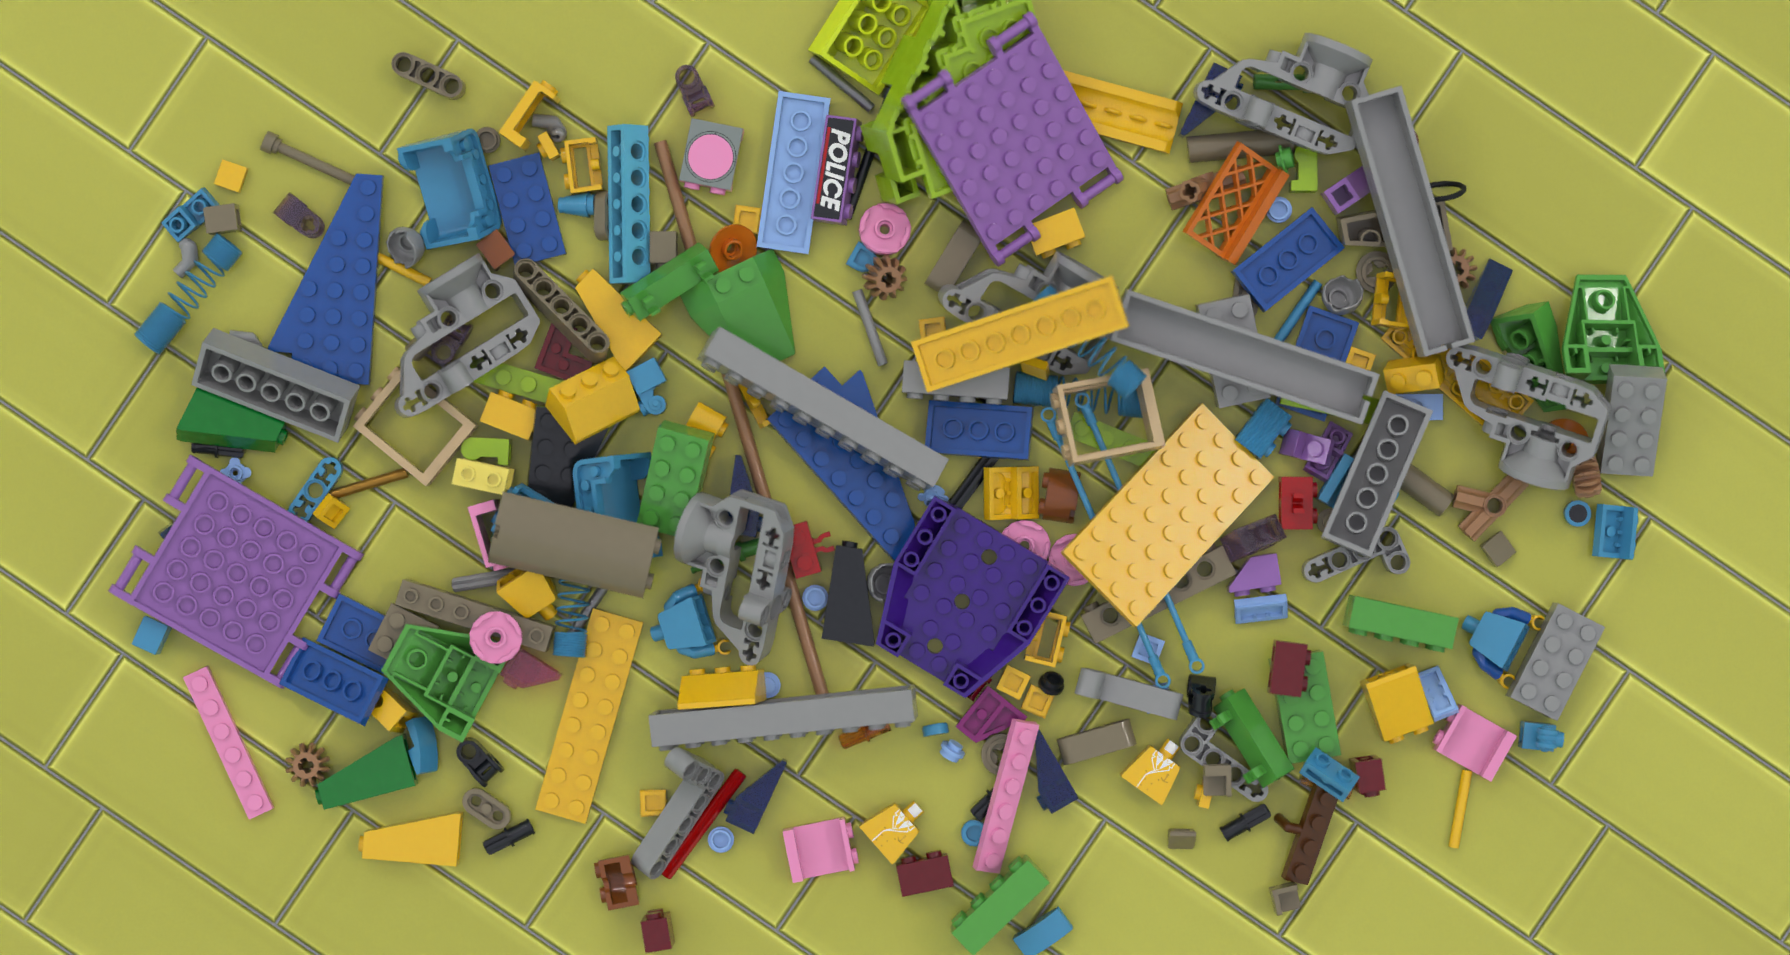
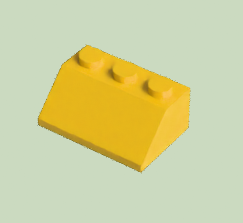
M614 356L549 388L545 405L574 444L640 411L630 377Z
M742 665L739 671H731L730 666L716 667L715 672L705 673V668L690 669L689 674L681 677L677 704L678 710L748 705L765 701L767 697L764 669H756V665Z

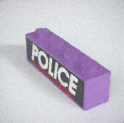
M826 115L811 219L816 222L847 226V220H850L852 217L851 193H855L857 179L854 178L855 168L859 167L861 154L858 152L859 142H862L864 139L860 128L862 122L857 118Z

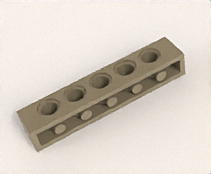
M1213 543L1185 574L1188 579L1187 584L1182 588L1174 586L1169 591L1174 605L1237 574L1222 545L1216 547L1215 543ZM1202 561H1207L1211 566V571L1206 576H1200L1197 572V566ZM1163 598L1143 620L1167 609L1168 606L1165 599ZM1097 601L1085 606L1083 608L1085 612L1080 614L1095 644L1132 626L1118 611L1115 621L1110 623L1104 621L1103 612L1107 608H1114L1108 601L1100 605Z
M407 578L402 580L395 605L470 629L481 615L488 612L501 611L509 614L518 622L522 631L521 645L542 652L549 650L556 628L555 625L530 617L525 618L520 614ZM497 632L491 634L492 636L501 638V635Z

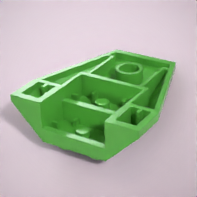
M773 249L753 256L714 275L706 283L701 281L680 295L690 318L709 337L720 326L779 361L795 354L785 273Z
M1577 274L1575 276L1561 349L1565 375L1580 379L1589 384H1607L1609 364L1662 367L1665 373L1662 349L1627 276Z
M406 624L381 671L439 731L463 743L480 707L506 662L491 664L481 660L473 652L470 645V635L467 633Z

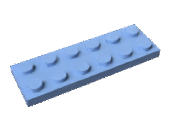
M783 91L778 92L757 240L758 248L809 255L814 221L811 219L825 120L826 115H829L831 98Z

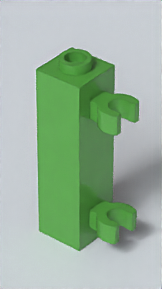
M698 242L620 292L624 300L621 305L629 317L633 315L639 321L649 315L653 317L661 312V307L699 282L704 281L706 283L714 277L713 274L719 271L708 249Z
M1245 688L1236 693L1232 689L1219 697L1221 702L1213 707L1217 716L1210 720L1209 723L1214 730L1224 725L1251 768L1249 772L1242 775L1247 784L1258 779L1262 788H1265L1295 769Z

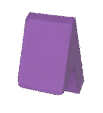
M1289 429L1283 436L1279 454L1329 466L1335 441L1299 430Z

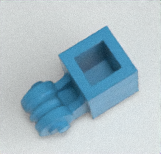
M653 357L627 371L634 392L636 391L641 399L638 404L643 416L662 414L667 407L666 400L663 397L654 396L655 388L667 382V379L656 358Z
M1520 721L1518 747L1541 750L1543 752H1554V749L1563 747L1564 732L1556 730V725Z

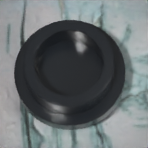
M1053 671L1046 672L1038 681L1039 687L1047 695H1060L1064 689L1063 677Z

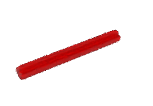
M735 769L662 872L664 877L671 879L745 780L746 775L743 772Z

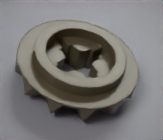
M1373 251L1364 255L1359 260L1355 270L1356 277L1363 289L1375 293L1376 277L1370 276L1367 278L1366 276L1373 271L1371 262L1377 268L1387 267L1384 272H1393L1389 255L1381 251ZM1389 282V289L1395 284V282Z
M1000 733L991 736L982 747V762L986 769L995 775L998 773L1000 762L998 765L996 764L998 755L992 751V748L1002 750L1005 747L1008 734Z

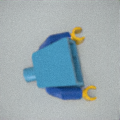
M1515 607L1496 608L1492 613L1485 612L1481 620L1470 615L1465 618L1462 629L1473 634L1469 645L1473 647L1472 655L1480 669L1493 679H1497L1503 688L1509 689L1503 683L1506 677H1511L1515 680V677L1508 672V669L1529 629L1541 630V628H1537L1534 625V621L1537 618L1545 620L1542 615H1531L1529 612Z

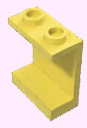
M457 458L452 484L502 495L503 492H507L512 487L516 469L468 460L466 458Z

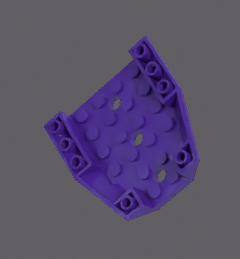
M934 496L893 564L876 645L896 657H899V655L942 680L944 682L943 685L966 698L1029 646L1070 577L1046 559L960 507ZM987 549H991L997 554V559L992 564H987L982 560V553ZM957 595H967L970 599V604L966 608L956 606L955 597ZM934 638L939 639L943 644L942 650L936 653L928 648V642Z

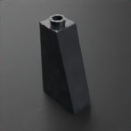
M842 540V545H836L822 639L874 647L875 639L863 549L857 548L858 543Z

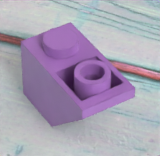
M1363 166L1320 194L1334 215L1339 214L1370 193Z
M1277 553L1248 557L1228 584L1227 592H1234V596L1238 597L1249 595L1250 589L1260 588V593L1275 591V585L1282 584Z

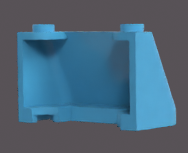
M460 130L397 148L400 165L407 171L415 170L428 213L429 220L423 223L420 230L426 250L479 240L501 227V213L481 143L475 130Z
M651 452L577 461L573 467L577 509L637 523L640 510L637 480L647 478ZM662 543L659 554H653V557L663 556Z

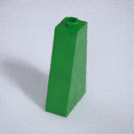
M197 387L176 428V440L275 453L279 444L284 445L289 431L286 430V422Z
M406 734L396 736L317 784L318 789L315 790L318 804H322L325 810L419 784L408 754L410 749Z

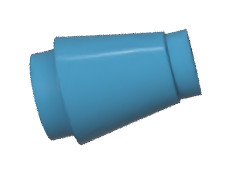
M585 192L559 197L558 211L559 213L590 218L591 215H594L595 194Z

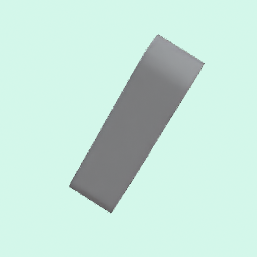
M1384 526L1381 534L1384 531H1389L1393 537L1392 542L1384 546L1380 542L1379 537L1371 558L1361 557L1355 552L1337 546L1305 561L1301 572L1306 580L1317 583L1380 556L1387 571L1394 574H1403L1410 567V558L1399 533L1392 527ZM1341 552L1345 557V562L1341 567H1335L1332 563L1333 555ZM1400 555L1403 558V565L1400 569L1395 570L1390 562L1393 556ZM1325 558L1326 565L1331 571L1328 572L1327 568H1323L1317 572V577L1312 574L1309 575L1308 571L1311 570V564L1321 566L1325 564L1322 561Z
M1082 667L1074 692L1085 697L1101 699L1177 720L1183 699V694Z
M1212 712V714H1211V716L1213 717V719L1217 716V715H1216L1215 713H1213V712ZM1194 717L1180 736V749L1202 766L1207 764L1206 756L1210 752H1217L1220 756L1217 764L1229 763L1231 768L1238 767L1241 771L1240 778L1232 781V788L1253 802L1264 800L1268 794V786L1262 788L1260 784L1261 793L1250 795L1252 790L1243 784L1245 779L1242 776L1250 770L1209 742L1217 729L1214 730L1213 727L1209 729L1201 728V718ZM1191 736L1198 739L1197 748L1187 750L1184 746L1185 740ZM1258 779L1252 782L1255 786L1259 783Z

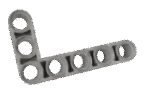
M676 747L668 753L664 764L683 781L631 859V864L650 879H656L662 874L724 781L723 772L704 758L680 747Z

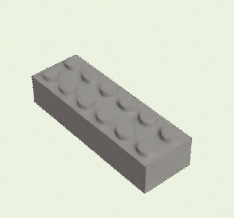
M215 328L211 330L202 342L191 384L337 443L348 429L360 385Z
M1385 390L1383 391L1321 535L1322 539L1364 557L1371 558L1433 410Z

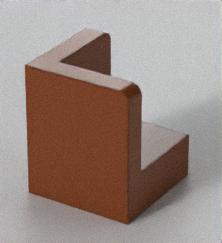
M498 229L476 244L496 271L515 255V252L505 240L506 238Z

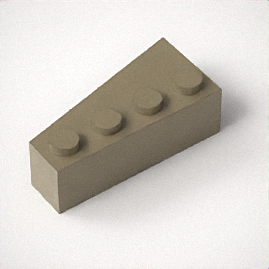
M1445 201L1435 202L1448 248L1453 251ZM1375 210L1336 217L1339 238L1342 244L1386 247Z

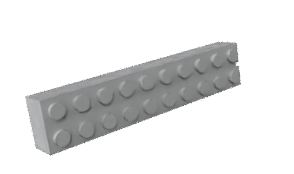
M1402 86L1345 102L1417 356L1426 357L1475 342Z
M1125 289L1121 301L1130 327L1110 333L1109 340L1363 425L1370 402L1362 399L1363 394L1373 396L1380 374Z
M720 326L711 333L697 360L702 362L701 366L712 373H715L717 370L725 375L723 379L734 386H738V384L748 388L746 392L757 399H761V397L771 402L769 405L779 412L783 413L784 410L793 414L792 419L804 426L807 423L816 428L815 432L826 439H829L830 436L839 441L838 446L849 452H852V450L862 454L860 457L862 460L871 465H874L875 462L884 467L883 471L894 478L898 476L907 480L905 484L916 491L934 487L949 460Z
M915 685L767 699L748 705L656 710L649 715L652 747H659V751H668L680 744H685V748L701 747V744H704V742L710 741L712 746L725 745L730 739H737L738 743L753 742V739L763 736L764 740L768 741L780 739L782 734H790V738L805 737L811 731H816V735L832 734L834 729L841 728L842 733L858 731L861 726H868L869 730L884 729L886 724L895 723L896 728L908 727L918 717Z

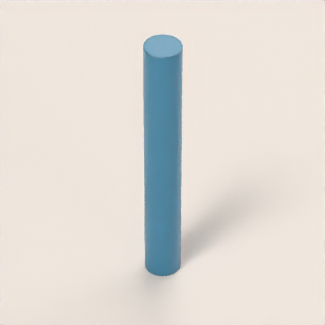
M1316 280L1312 281L1273 339L1285 341L1322 287L1321 283Z

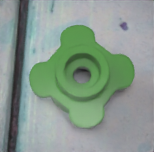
M1279 145V152H1275L1278 168L1282 167L1287 173L1288 168L1295 167L1291 147L1284 148L1282 145Z

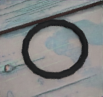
M1439 181L1430 183L1431 188L1446 186L1461 189L1450 195L1434 197L1435 202L1456 199L1467 191L1466 185L1460 182Z

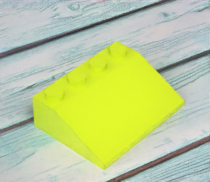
M839 0L808 50L873 93L880 95L886 86L881 81L903 35L916 36L929 9L928 2L926 0Z

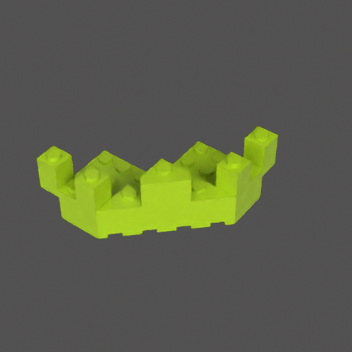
M927 0L929 9L916 36L903 35L883 76L881 83L891 88L876 119L860 126L867 151L878 153L884 172L875 175L882 200L900 204L921 196L916 182V177L921 175L928 198L933 199L952 192L903 106L901 98L907 94H913L938 77L937 73L943 69L950 73L955 85L993 59L994 56L986 40L992 36L997 37L1022 20V16L1029 11L1036 17L1031 0H1010L1007 2L1005 0ZM1028 28L1002 45V50H1006L1030 33ZM942 86L917 103V109L945 91L944 87Z

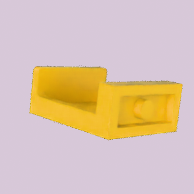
M534 80L499 133L526 152L531 142L519 133L544 97H548L557 104L560 102L556 88L544 80L541 84Z

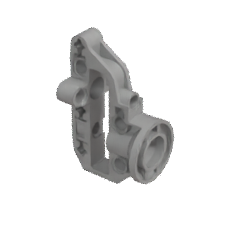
M1305 33L1296 56L1283 50L1282 52L1269 50L1265 61L1256 59L1239 61L1213 80H1205L1196 84L1193 95L1200 104L1235 119V122L1254 130H1261L1304 149L1323 155L1351 151L1356 146L1352 128L1348 135L1276 106L1275 103L1235 88V85L1242 70L1249 68L1257 72L1273 75L1279 78L1278 81L1307 93L1324 97V100L1346 109L1345 102L1348 101L1342 97L1344 87L1347 86L1353 90L1354 95L1351 100L1369 95L1364 80L1373 59L1356 49L1332 39L1312 33ZM1297 66L1305 70V78L1302 81L1294 77V69ZM1210 86L1209 91L1217 95L1221 91L1223 92L1219 98L1213 96L1203 98L1204 93L1201 92V89ZM1228 95H1233L1237 99V106L1233 110L1228 109L1225 105V99ZM1282 116L1281 121L1290 125V127L1283 126L1277 129V123L1274 122V119ZM1330 137V142L1333 143V146L1325 149L1326 144L1319 140L1317 141V138L1325 139Z
M1056 250L1043 273L1028 264L1027 266L1019 264L1014 274L999 269H986L957 285H944L939 290L938 300L947 311L962 321L970 323L1003 312V310L994 306L989 301L981 299L989 284L994 281L1003 282L1034 300L1045 285H1052L1056 291L1061 293L1105 277ZM955 295L962 302L961 306L953 300L948 301L947 296ZM974 305H979V313L975 316H969V309ZM1110 333L1100 337L1093 338L1089 343L1088 347L1086 348L1085 352L1092 348L1104 337H1107V341L1110 336ZM1106 341L1095 354L1090 364L1094 363L1103 346L1105 345ZM1066 347L1036 358L1047 361L1050 370L1062 375L1086 374L1091 368L1088 367V361L1096 348L1083 357H1078L1077 352ZM1057 355L1062 359L1066 358L1067 362L1065 364L1059 363L1054 357Z
M479 253L417 290L430 314L415 322L417 325L410 329L416 341L403 353L400 359V396L394 404L396 413L403 418H409L431 408L513 357L531 343L540 324L539 317L516 280L491 273ZM487 285L494 286L497 295L494 299L487 297L485 294ZM507 297H513L524 315L521 320L431 374L426 379H420L412 365V359L418 352ZM443 312H447L452 316L453 322L450 326H446L441 322ZM522 332L524 336L521 338V341L519 340L512 344L509 342L511 338L517 335L516 333ZM483 357L485 361L478 364L477 368L472 369L470 367L472 360ZM427 384L433 385L436 388V396L433 399L428 398L424 393ZM418 397L420 402L411 406V410L403 409V406L406 404L404 399L408 402Z
M1470 344L1452 348L1446 355V361L1448 366L1455 371L1464 405L1469 411L1484 419L1482 431L1490 434L1489 438L1505 443L1498 464L1499 469L1507 475L1528 484L1553 490L1568 489L1576 465L1591 459L1598 451L1612 408L1607 399L1597 387L1580 379L1529 363L1530 359L1519 354L1507 353L1503 355ZM1459 351L1462 352V357L1465 358L1462 362H1459L1458 356H1456ZM1473 356H1476V358H1475V359L1473 360V362H1472V360H1470V359H1471ZM1481 359H1486L1491 363L1490 371L1481 369L1479 365ZM1535 376L1538 377V382L1541 383L1537 387L1533 386L1534 381H1532ZM1478 379L1491 383V387L1494 386L1513 394L1518 392L1543 401L1548 399L1566 405L1567 409L1597 418L1598 423L1593 438L1479 401L1475 396ZM1585 393L1590 394L1589 399L1591 401L1588 404L1584 403V398L1581 397ZM1520 425L1524 427L1526 436H1517L1514 432V426ZM1565 443H1574L1577 447V453H1568L1564 447Z
M740 489L724 499L705 492H699L690 499L678 523L674 539V555L679 562L703 570L700 587H703V593L712 596V611L715 624L739 650L741 661L746 665L753 666L770 653L779 614L787 608L791 599L792 589L786 587L785 582L793 546L794 525L787 506L782 502L744 489ZM750 509L762 513L763 521L749 593L743 596L744 600L741 603L737 617L731 610L732 596L730 593L733 579L737 575L741 547L737 545L734 547L738 536L745 531ZM728 511L732 514L733 519L729 516ZM719 559L723 562L724 566L720 564Z

